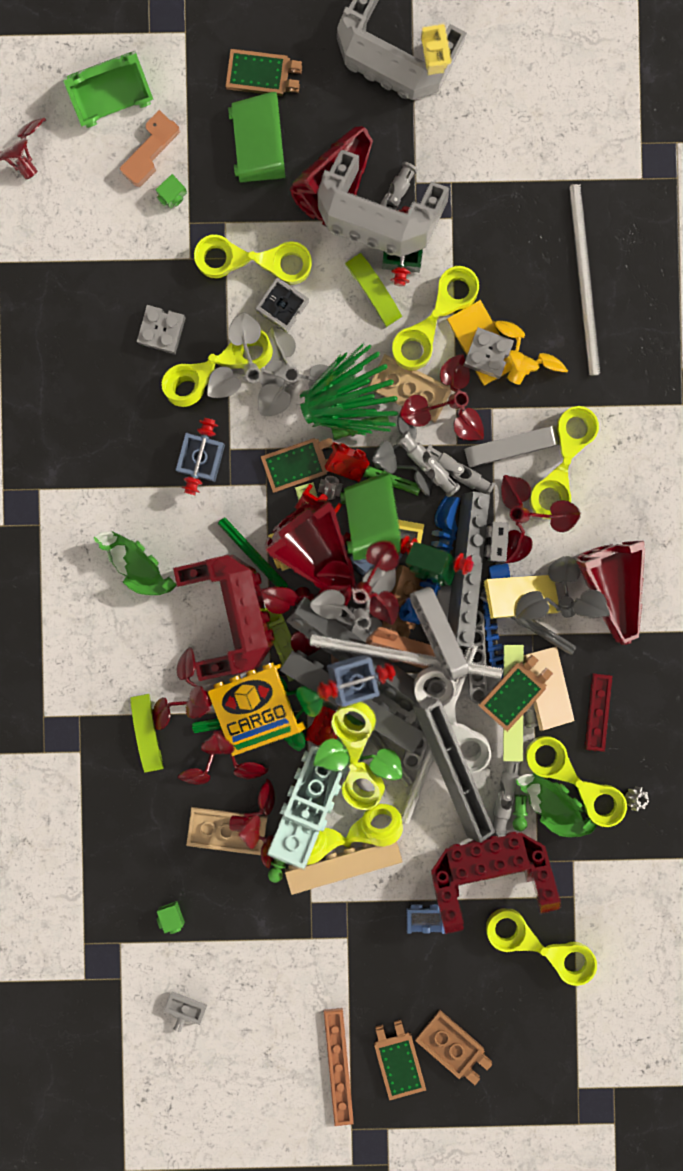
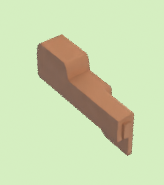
M160 110L146 123V129L151 136L120 167L122 174L137 187H141L156 172L152 161L180 133L179 126L173 120L168 119Z
M378 627L366 639V645L435 656L431 645L398 636L397 632ZM405 660L403 661V663L413 665L423 669L430 667L428 666V664L427 666L426 664L424 666V664L421 665V663L419 665V663L416 664V662L415 664L414 662L412 664V661L410 663L409 661L408 663L407 661L405 662Z

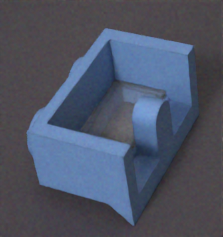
M411 905V908H407V934H411V932H442V934H445L438 905H430V908H422V905Z

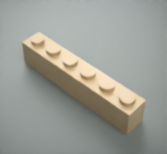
M397 841L384 847L363 843L362 847L359 848L354 846L345 848L342 853L330 852L317 863L306 865L304 870L288 865L285 874L291 895L402 863Z

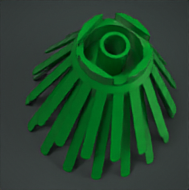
M364 343L361 344L347 358V352L342 356L340 354L309 389L301 392L300 398L305 397V402L300 404V408L308 424L314 422L312 427L321 425L366 436L365 433H373L371 430L391 432L388 428L373 426H396L393 422L338 419L397 416L399 414L397 411L377 412L376 409H353L398 400L397 396L374 399V394L360 396L393 385L394 381L392 379L353 391L369 384L370 379L367 378L388 367L387 364H383L356 377L355 374L362 371L363 366L380 355V352H375L348 370L359 357L371 348V344L363 350L361 349Z

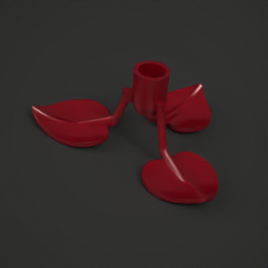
M45 117L24 125L17 133V137H21L20 140L4 151H0V161L5 160L16 171L19 170L25 180L32 178L38 172L31 162L33 159L27 148L28 140L26 137L37 130L43 121H46ZM23 150H25L27 157L25 155L22 156ZM10 159H17V160L15 161V163H13Z
M460 354L450 358L440 369L442 384L450 385V390L455 393L449 396L447 402L428 407L426 398L421 395L408 397L400 411V417L407 424L414 427L425 426L431 421L429 410L449 405L453 409L459 408L458 415L460 417H457L453 423L454 432L459 438L463 440L484 439V428L479 414L472 408L465 409L469 401L468 395L461 390H457L466 387L470 380L469 368L463 366L465 362L464 355Z
M504 475L501 485L502 500L505 506L511 509L510 518L516 522L515 525L520 529V531L511 530L508 532L505 563L519 562L526 558L532 550V538L524 535L525 530L521 523H526L530 517L551 518V527L557 532L564 533L570 531L580 519L581 512L579 508L569 501L559 500L551 505V515L531 513L527 508L523 507L522 503L530 498L531 488L529 483L522 478Z
M378 541L368 548L366 560L375 566L367 581L360 582L357 586L354 576L350 575V567L339 560L327 563L317 574L316 577L328 586H351L352 584L353 599L358 603H365L367 600H370L369 610L371 615L390 625H393L396 621L399 603L395 595L389 591H382L379 595L376 592L371 594L372 587L369 584L378 567L382 571H391L398 565L399 555L393 543Z
M330 585L322 588L318 593L319 595L326 590H337L343 594L345 598L343 605L347 606L351 598V586ZM286 587L261 589L265 607L274 614L287 612L290 609V605L298 604L304 597L309 601L315 599L314 594H310V590L306 587H300L295 592ZM300 631L293 633L291 636V647L294 652L300 650L309 656L321 648L318 645L316 647V644L311 646L310 640Z
M192 647L182 654L177 663V676L179 680H185L194 687L190 692L189 701L167 703L166 698H160L155 703L152 713L156 730H162L168 725L171 706L186 705V715L189 718H198L211 710L212 702L208 692L202 686H198L190 680V677L195 672V657Z
M221 730L214 732L201 746L204 752L210 754L206 769L203 771L197 768L188 769L180 773L177 778L195 785L209 782L210 775L207 773L214 754H230L233 766L236 768L233 774L239 778H258L266 774L268 769L254 762H245L238 765L235 756L231 754L234 752L235 747L225 738Z
M266 779V783L259 793L258 804L260 811L251 814L245 813L244 816L233 815L229 821L230 830L238 831V837L244 841L249 849H254L259 839L263 841L261 859L266 868H270L271 862L274 860L273 857L267 855L274 836L269 835L267 839L260 836V818L258 815L263 813L269 815L274 807L275 791L268 779Z

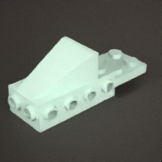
M313 745L309 751L305 750L301 760L304 762L302 769L298 767L294 778L297 779L295 786L291 785L287 796L290 799L288 803H284L280 814L283 816L267 854L302 870L306 867L319 832L325 829L327 820H325L326 814H330L334 806V802H332L333 796L338 795L341 788L339 781L341 778L344 779L348 770L345 767L340 771H331L323 767L314 766V759L319 746Z

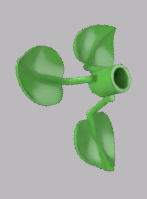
M346 713L348 720L354 725L360 726L365 724L349 713ZM337 739L326 740L317 750L314 759V766L323 767L331 771H340L347 764L350 765L349 752L347 748L343 749L342 742ZM381 749L376 755L362 756L361 754L358 760L362 762L363 760L373 758L369 767L380 778L388 780L402 778L401 761L393 750Z

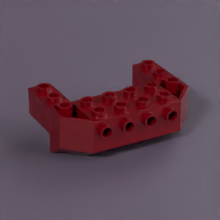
M225 555L173 568L177 587L211 580V583L220 582L235 649L228 651V655L195 662L198 681L234 675L260 667L275 640L273 630L269 628L268 624L270 622V615L268 610L265 611L260 584H262L260 573H257L255 568L235 555Z
M510 832L502 837H488L487 840L481 843L472 840L465 845L454 844L446 848L431 870L444 933L448 934L464 930L457 898L459 897V885L519 872L525 873L527 882L532 881L540 913L559 910L561 902L546 847L522 832Z

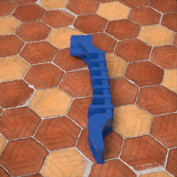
M445 496L437 509L435 524L443 530L432 531V535L440 537L439 541L431 542L432 546L448 553L453 550L452 544L456 540L455 534L458 528L455 516L461 499L451 496ZM430 579L419 584L423 588L431 587L436 596L438 590L441 589L440 586L432 583ZM407 598L399 611L401 620L421 624L410 598Z

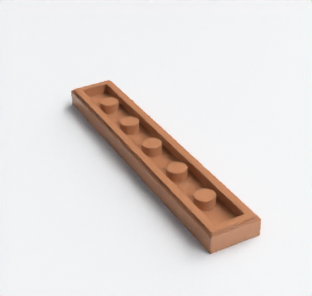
M343 1008L324 1010L334 1125H353Z

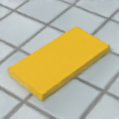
M481 300L447 318L466 355L478 327L500 335ZM510 356L504 358L506 364L501 376L512 369ZM476 371L483 386L497 379Z

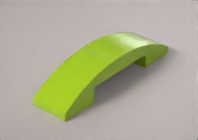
M361 253L345 263L354 279L357 280L375 307L386 328L403 317L386 287Z
M269 612L270 622L268 624L269 628L273 630L275 637L273 644L283 666L293 651L291 647V634L283 615ZM286 675L289 682L294 680L293 678Z
M150 693L130 697L135 735L144 772L164 769L154 726Z

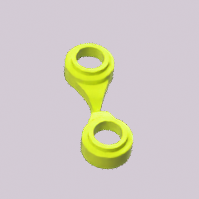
M209 235L199 241L194 252V259L198 269L210 278H222L231 271L239 269L251 260H254L260 267L276 276V278H280L288 285H296L306 280L312 269V259L308 249L294 241L282 243L275 248L261 253H255L254 251L246 252L223 236ZM216 248L223 250L227 257L223 266L211 268L206 265L205 256L208 251ZM288 255L298 256L303 262L301 271L295 275L286 274L281 269V262Z
M454 266L447 269L440 277L436 306L431 315L425 320L401 330L395 336L392 344V353L394 360L400 367L407 370H418L427 365L432 357L438 317L465 309L474 303L479 291V281L472 270L464 266ZM456 280L465 282L469 287L468 295L463 299L452 298L447 291L448 285ZM416 341L422 345L424 352L419 359L408 360L402 355L401 349L406 342Z
M262 330L259 339L255 343H247L248 348L251 346L263 348L260 357L252 360L259 369L268 364L273 354L271 342L267 334ZM231 342L220 355L210 354L208 361L204 363L178 364L170 368L162 379V389L168 400L179 407H186L196 403L204 393L209 377L214 371L215 363L231 369H243L248 364V360L243 358L245 352L243 344L234 345ZM191 381L195 383V387L189 395H176V389L182 382Z
M575 406L569 408L557 421L556 431L559 437L563 461L532 488L529 504L534 513L551 515L550 510L542 508L538 500L541 491L547 488L555 490L560 500L571 502L568 477L569 465L572 458L586 445L590 444L596 438L599 431V422L596 415L586 407ZM570 418H580L585 422L587 429L584 437L575 439L568 435L566 423Z
M357 702L344 707L340 705L332 718V727L350 755V771L342 785L343 797L354 808L370 810L379 804L384 794L385 786L382 778L376 776L368 764L358 762L375 727L376 719L373 711L366 704ZM350 711L360 713L365 719V724L360 726L354 725L348 720L346 713ZM361 778L367 779L374 785L375 790L368 792L360 789L356 780Z
M540 736L530 742L526 749L525 759L528 767L536 775L574 784L578 789L587 816L595 824L602 827H612L623 820L627 811V802L619 790L610 785L581 781L572 767L566 748L557 739L550 736ZM549 745L555 750V760L549 766H540L536 763L535 753L539 747ZM602 794H609L614 800L613 810L606 815H599L594 809L596 798Z
M378 804L375 808L366 810L362 818L351 826L346 838L336 830L325 828L324 831L319 832L306 865L317 863L337 846L350 847L352 842H363L380 847L395 843L403 832V823L399 811L389 804ZM379 814H385L392 818L391 823L383 829H377L371 825L372 819Z
M510 908L499 909L488 918L486 933L489 941L496 949L503 952H538L547 957L563 981L573 986L584 985L595 976L597 960L593 952L585 944L569 942L544 947L528 927L523 917L517 911ZM509 918L516 922L517 928L513 936L501 938L496 934L495 927L501 919ZM572 952H579L584 955V966L578 971H568L564 966L566 956Z

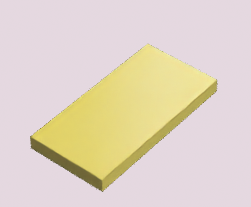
M549 575L487 579L484 581L491 619L516 617L515 612L518 601L524 594L531 591H539L542 593L543 598L548 597L559 605L556 585L549 578ZM548 603L549 611L547 614H554L560 612L557 611L556 608L553 607L550 603Z

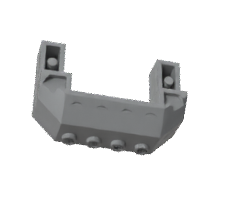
M352 0L349 8H345L337 27V41L347 68L352 72L358 71L364 74V77L370 81L375 80L381 83V86L387 90L392 89L398 92V95L404 99L415 100L439 92L465 42L467 32L449 24L446 35L451 63L447 65L444 73L427 75L425 60L422 61L366 32L367 22L379 0Z
M341 150L330 172L325 170L318 190V209L328 231L399 257L426 248L448 202L449 188L431 181L421 203L413 202L408 214H404L347 193L359 170V155Z

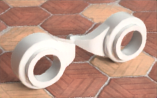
M434 666L422 670L414 682L417 701L419 702L427 696L441 700L459 746L466 741H475L480 745L478 754L473 757H464L470 773L480 772L490 762L491 749L488 740L483 734L473 731L463 724H457L455 717L456 686L454 680L449 681L440 667L436 668ZM431 677H439L445 682V688L439 694H429L423 688L425 681Z

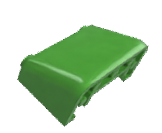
M136 51L123 54L63 78L81 127L85 125L86 128L97 125L96 121L101 117L133 105H139L140 108L150 105V101L154 100Z
M269 92L233 102L232 107H228L229 119H233L237 154V164L234 165L235 176H239L240 182L285 178L277 92Z
M382 473L344 488V492L340 493L341 504H345L347 508L351 541L347 542L348 553L353 555V560L366 559L368 548L378 541L393 543L398 555H400V530L390 474Z

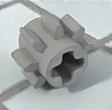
M327 476L325 480H320L318 492L325 494L328 497L327 500H333L336 496L340 497L343 484L339 483L338 478Z
M635 786L634 789L629 788L624 796L627 806L631 807V810L639 811V808L645 809L649 802L648 792L642 791V787Z

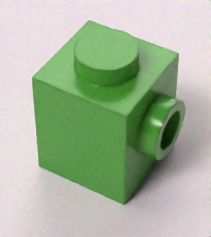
M173 174L155 189L158 194L156 197L163 206L167 204L170 208L178 206L187 194L186 188Z
M176 901L158 908L157 913L159 917L157 918L159 928H163L164 933L170 932V934L179 932L185 922L178 902Z

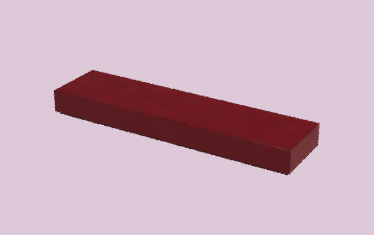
M592 673L585 750L605 752L612 675Z

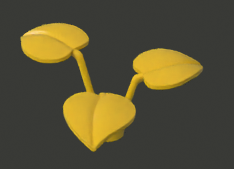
M507 321L493 322L501 333L515 338L517 341L515 351L511 350L509 352L512 362V369L507 376L509 381L521 384L526 374L529 375L530 371L538 370L539 363L554 371L568 372L564 364L550 354L540 353L539 359L536 361L518 352L521 338L525 336L523 330Z

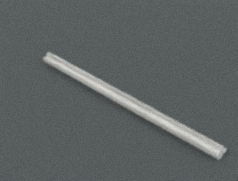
M572 184L569 188L572 200L571 207H573L575 245H577L576 252H578L576 254L578 257L577 264H579L578 271H580L578 273L581 283L580 290H582L580 292L583 304L582 311H584L583 320L585 323L584 330H586V349H588V368H590L589 375L593 376L599 375L600 372L598 371L600 370L598 369L600 367L597 365L599 364L597 363L599 358H596L598 357V353H596L598 348L595 346L597 345L595 344L597 339H594L596 338L594 337L596 329L593 327L595 326L593 325L595 320H592L594 319L592 318L594 310L591 308L593 307L591 306L593 301H590L592 300L590 299L592 291L589 289L591 288L589 287L591 282H588L590 281L588 280L590 275H588L589 270H587L589 269L587 268L589 263H586L588 262L586 261L588 259L586 258L588 257L586 256L587 251H585L587 250L585 249L587 244H584L586 243L584 242L586 240L584 239L586 238L584 237L585 232H583L585 231L583 230L585 225H582L584 224L582 223L584 221V218H582L583 213H581L583 212L581 211L583 206H580L582 205L580 204L582 202V199H580L581 192H579L581 187H578L580 185Z
M312 635L310 639L311 646L316 644V647L321 645V647L323 646L324 648L325 646L328 649L333 647V650L337 648L340 651L342 649L345 652L347 650V652L352 651L353 653L354 651L357 654L358 652L359 654L364 653V655L366 653V655L369 654L370 656L371 654L374 657L378 655V658L383 656V658L387 659L388 657L389 659L390 657V660L395 658V661L400 659V662L405 660L407 663L412 661V664L416 662V664L419 663L420 665L421 663L424 666L425 664L426 666L427 664L428 666L431 665V667L433 665L436 668L440 666L435 656L409 653L402 650L397 651L395 649L342 641L318 635ZM467 662L469 674L470 672L471 674L472 672L473 674L476 673V675L480 673L481 676L485 674V677L490 675L492 678L497 676V679L498 677L500 679L503 669L480 666V664Z
M473 645V648H466L468 650H465L466 652L463 654L466 662L472 663L478 646ZM467 674L454 679L456 686L455 703ZM430 747L427 748L428 750L424 754L426 757L422 759L424 761H422V766L419 768L421 770L417 772L419 774H417V779L414 781L416 783L412 785V792H410L411 794H409L410 796H408L409 798L406 801L408 803H405L407 805H404L406 807H404V812L401 814L403 815L401 816L402 822L405 824H409L411 820L410 818L417 805V800L422 792L421 789L424 787L423 785L434 761Z

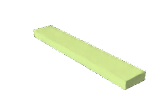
M503 645L504 677L516 662L524 663V645ZM523 715L508 732L503 728V761H523Z

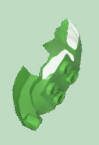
M113 531L101 532L94 536V540L99 544V548L108 552L109 562H112L118 573L126 576L122 582L132 591L143 595H162L171 592L177 586L170 577L163 580L157 567L159 562L152 555L148 557L144 553L145 547L138 540L136 542L131 541Z
M534 773L526 774L516 779L520 789L527 793L528 802L534 812L542 815L541 823L557 835L581 837L592 833L597 827L589 817L585 820L582 819L579 810L584 812L581 809L582 804L576 798L572 799L568 795L569 791L564 785H559L557 782L552 783Z

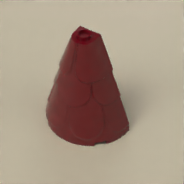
M353 127L334 142L329 150L318 157L293 182L291 195L296 204L312 219L317 217L318 220H322V225L325 227L327 226L318 209V190L325 170L330 172L341 150L359 155V170L347 192L354 196L357 195L373 142L365 127Z
M317 500L315 505L308 503L292 512L272 531L274 533L273 537H268L265 543V549L271 557L312 581L320 589L328 585L316 576L331 561L339 560L346 563L351 569L350 575L354 576L351 560L347 556L335 510L327 500ZM351 584V596H353V592H352V588H353V587H352V584Z
M644 541L622 542V544L600 546L581 553L576 559L590 590H597L605 596L610 615L602 618L615 641L621 645L630 644L632 640L639 638L644 581Z

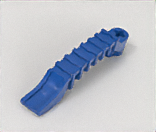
M508 563L488 566L489 579L510 578ZM483 601L481 606L484 616L487 659L492 667L503 669V664L496 665V662L503 660V654L494 656L495 651L503 650L502 644L493 645L492 642L499 640V634L491 635V630L498 629L497 623L490 624L491 618L488 603Z

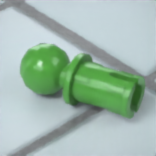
M518 794L515 795V811H513V815H516V818L512 823L513 828L520 832L524 831L528 825L527 820L524 818V816L528 815V812H526L527 795L520 794V796Z
M274 858V861L271 862L274 868L268 872V878L271 882L277 883L283 878L281 868H286L285 862Z

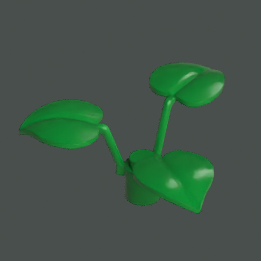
M279 676L286 696L296 694L300 705L303 707L295 716V719L297 720L303 712L310 717L317 716L322 708L324 699H320L317 692L304 686L294 691H286L287 684ZM302 731L284 738L287 744L297 751H301L305 747V736Z

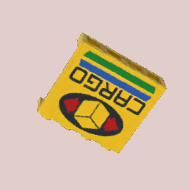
M273 662L262 666L263 670L257 672V669L246 672V677L243 678L240 675L229 679L230 683L227 684L224 681L213 685L214 689L207 691L224 736L235 747L234 752L231 753L232 756L297 734L306 729L304 722H296L277 672V669L282 667L281 663L275 666Z

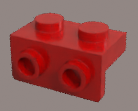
M333 442L331 445L333 452L324 466L325 469L359 482L370 464L366 453L360 449H351L346 444Z
M322 705L319 714L314 717L312 725L306 731L307 736L305 740L321 746L326 740L337 739L338 736L332 727V718L336 711Z

